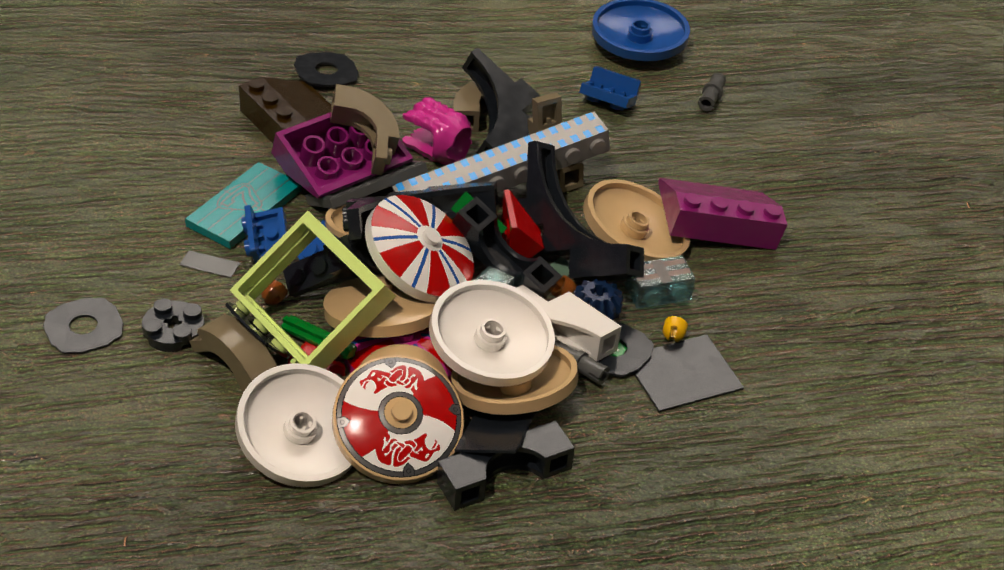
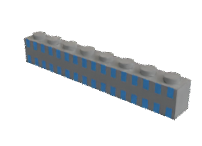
M595 111L397 183L392 185L393 192L425 190L429 186L497 182V192H501L527 182L528 142L540 141L555 146L556 170L610 151L609 130Z

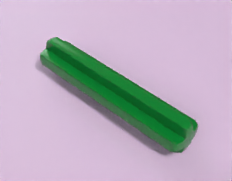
M286 315L281 324V327L287 333L317 347L330 334V332L293 315ZM351 342L338 357L345 360L353 359L357 346Z

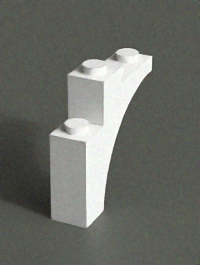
M524 285L517 287L536 300L545 310L554 328L555 341L559 340L577 351L583 350L595 361H599L617 351L622 326L571 292H567L548 302Z

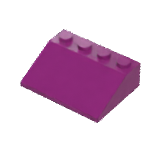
M331 112L276 132L271 152L283 171L317 199L377 176L376 174H371L372 145L368 137L354 127L330 123ZM400 139L395 154L392 155L390 165H385L383 173L413 161L412 155Z
M659 178L658 180L670 236L776 250L788 224L782 206L763 192Z

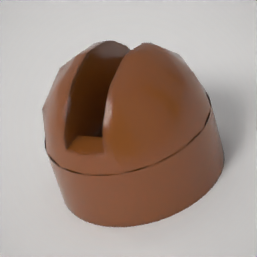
M563 275L552 291V295L557 298L567 292L572 293L576 290L577 285L568 276Z
M274 280L261 293V296L268 305H278L286 297L288 290L281 282Z

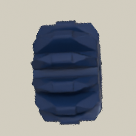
M594 278L592 282L583 280L582 285L576 286L575 296L614 321L615 318H619L622 312L623 296L622 291L617 289V284H608L607 279L598 281Z

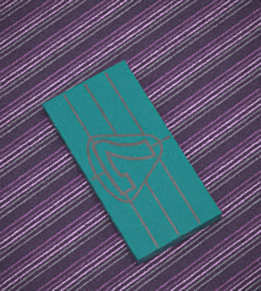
M258 162L185 218L186 227L231 249L247 236L241 222V217H245L244 206L251 205L254 213L283 207L302 191V186L291 177Z

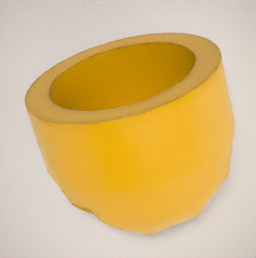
M667 317L663 325V335L666 340L675 339V342L681 341L686 335L688 323L681 317Z

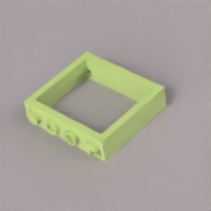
M309 211L230 289L239 300L236 303L237 307L247 316L252 313L256 317L253 324L265 335L270 332L275 337L271 342L283 354L288 351L293 356L290 360L292 364H309L324 369L396 297L380 279ZM318 237L372 291L308 355L255 299Z

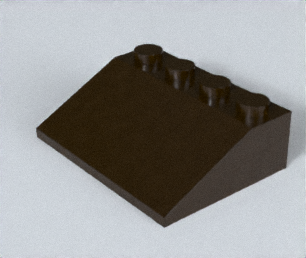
M260 77L239 85L240 111L272 143L274 142L276 132L331 112V104L311 85L303 81Z

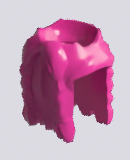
M431 97L423 98L422 101L414 104L413 110L403 113L402 117L406 121L421 127L414 130V133L410 134L411 137L404 136L402 138V142L407 148L414 149L417 153L422 154L423 157L442 165H449L466 158L472 144V128L464 114L455 112L453 108H449L447 105Z

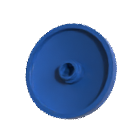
M614 0L604 4L595 12L592 22V34L601 47L617 56L637 61H658L673 57L685 49L689 40L690 26L687 19L678 10L655 0Z

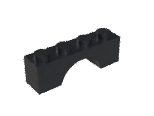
M477 196L457 212L452 222L466 238L472 254L503 283L516 288L524 285L543 299L551 294L562 276L542 257L527 258L515 252L500 233L498 216Z
M556 421L538 425L533 429L527 430L516 454L460 453L438 461L437 484L453 510L456 511L484 501L487 482L501 471L510 469L526 470L542 479H546L571 470L575 447Z

